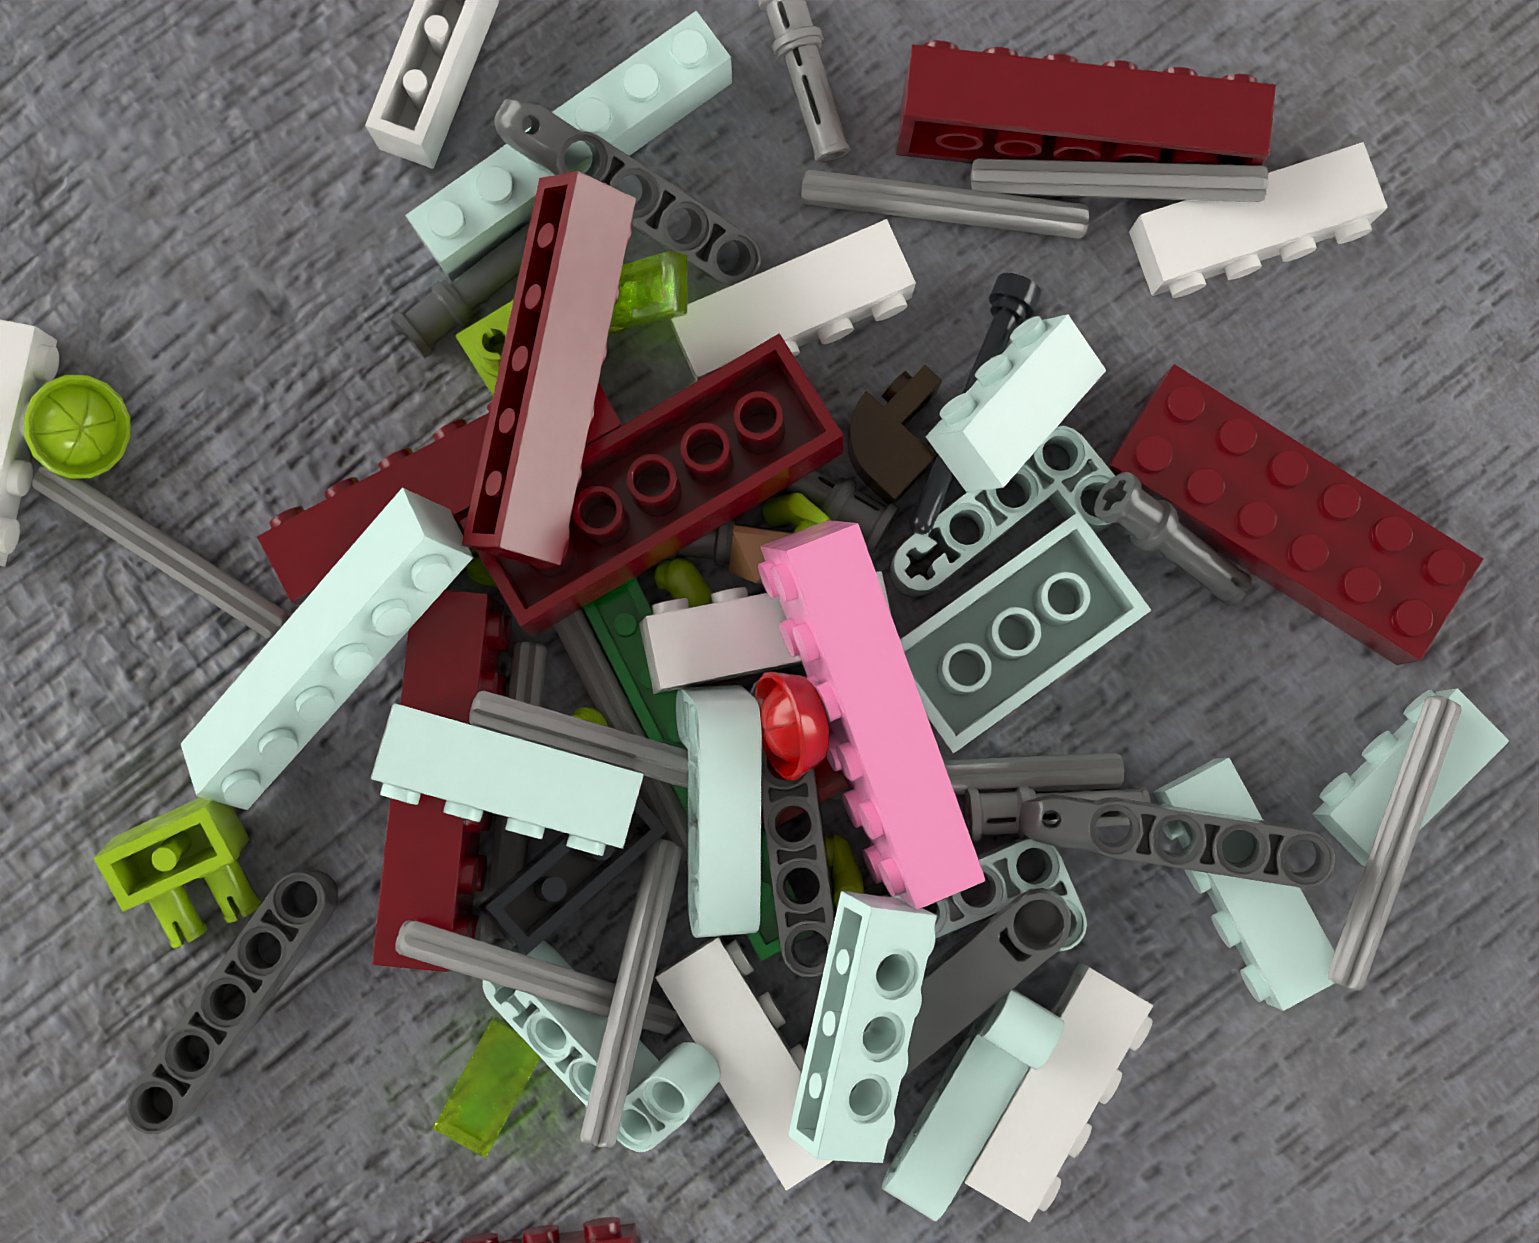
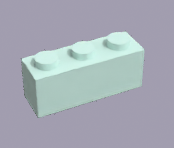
M1068 314L1045 320L1037 316L1023 322L1010 335L1012 343L1002 354L985 362L977 370L975 377L978 380L966 393L953 398L941 409L939 415L942 419L929 432L926 438L966 492L1003 488L1105 373L1106 369Z
M1458 688L1436 691L1435 693L1432 690H1427L1418 696L1403 713L1408 720L1393 735L1389 731L1379 735L1364 749L1362 756L1366 761L1351 776L1346 772L1339 775L1321 792L1319 797L1324 803L1312 815L1362 866L1367 864L1420 712L1427 697H1445L1458 703L1462 711L1420 829L1509 742Z

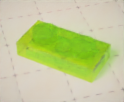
M666 251L622 265L619 279V296L613 308L608 335L687 315V255Z
M497 1017L491 1020L432 1128L484 1158L490 1153L541 1059L510 1024Z

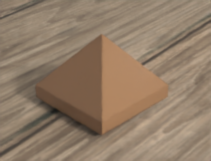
M734 525L729 573L755 583H762L758 564L764 562L765 559L760 546L792 533Z

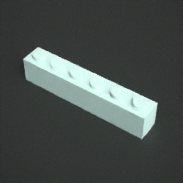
M695 11L552 113L578 130L588 131L600 136L630 156L732 84L731 56L698 12ZM577 141L567 149L565 165L569 172L580 171L585 173L591 166L592 152L584 141ZM506 144L405 216L452 282L530 222L539 178L553 176V174Z
M402 488L181 743L196 796L248 810L473 559L469 548L462 546L463 535L450 509L405 488Z

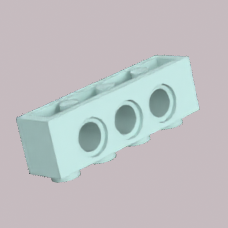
M841 891L788 1133V1136L816 1160L883 1163L887 1141L894 1130V1109L900 1082L908 1067L907 1050L914 1018L919 1013L921 1007V986L927 959L935 944L934 927L937 915L923 908L919 910L914 909L900 898ZM885 958L884 963H883V966H882L881 969L877 972V968H878L879 964H880L881 961ZM871 1021L869 1028L864 1032L865 1027ZM857 1084L856 1088H855L854 1091L851 1093V1090H852L853 1087Z

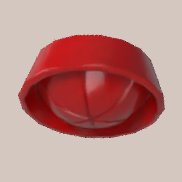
M775 672L764 673L757 683L754 697L758 702L761 716L762 746L774 770L786 780H796L820 764L827 755L829 727L825 709L813 684L804 676Z

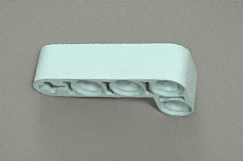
M1057 426L1010 479L1018 483L1025 492L1024 505L1016 508L1005 506L999 501L996 488L967 492L938 515L933 529L925 535L915 533L901 545L894 555L890 566L891 579L895 587L903 594L913 597L924 596L934 591L1048 499L1065 520L1080 512L1094 533H1097L1112 523H1105L1098 517L1091 516L1085 512L1081 505L1080 497L1084 490L1092 489L1100 492L1105 484L1115 475L1080 433L1067 426ZM1056 444L1067 450L1070 456L1069 469L1062 471L1051 469L1043 459V447ZM962 516L971 518L979 528L980 537L978 542L971 545L958 543L950 533V521ZM930 535H934L935 538H936V541H934L933 539L929 538V536H930ZM938 544L944 554L938 557L927 570L930 579L926 580L920 574L911 579L905 572L910 564L907 556L911 554L914 559L920 560ZM947 556L955 560V562L949 563Z
M741 685L681 687L678 689L676 696V722L679 738L688 749V913L691 931L696 938L756 933L760 925L762 729L758 702Z
M1031 838L1015 839L977 855L982 871L989 879L991 886L990 894L985 901L977 905H969L965 903L961 893L958 892L935 902V915H937L934 927L935 939L998 913L1020 894L1029 889L1044 888L1056 892L1065 900L1070 909L1072 922L1069 935L1059 951L1069 950L1079 944L1085 935L1087 927L1085 912L1060 854L1053 845L1036 842ZM1036 848L1044 856L1045 870L1037 880L1025 882L1017 873V859L1026 849ZM890 893L882 895L884 897H892Z
M544 940L526 955L574 971L559 953ZM514 947L510 950L519 953ZM483 980L482 987L491 1005L587 1107L608 1018ZM639 1040L617 1140L633 1151L646 1152L654 1148L681 1126L720 1080V1069L713 1055L701 1045L693 1042H684L677 1045L659 1061Z
M1014 989L980 1015L973 1023L885 1175L881 1189L931 1220L937 1221L940 1219L956 1195L1029 1067L1039 1070L1050 1057L1063 1032L1064 1021Z

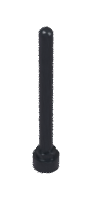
M1002 273L997 277L989 296V302L992 305L990 312L993 320L962 394L966 393L978 380L975 377L977 370L985 362L1006 350L1010 335L1014 331L1015 326L1021 325L1025 318L1033 315L1041 295V289L1032 280L1014 273ZM938 453L910 519L911 529L919 535H925L933 529L954 477Z

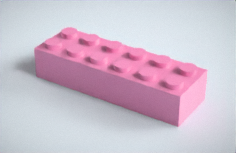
M827 520L760 546L765 559L764 562L758 564L762 583L771 599L779 597L786 616V620L779 622L785 645L793 657L800 655L807 674L806 679L813 684L824 706L829 727V746L826 757L834 771L842 770L849 789L848 792L842 794L843 804L854 827H863L870 847L862 850V854L873 881L876 884L883 882L892 897L898 895L916 910L986 881L859 524Z

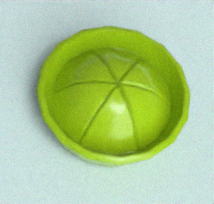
M64 375L47 382L32 396L24 415V437L33 457L48 471L68 479L92 478L109 471L123 457L131 438L130 415L122 397L107 383L88 375Z

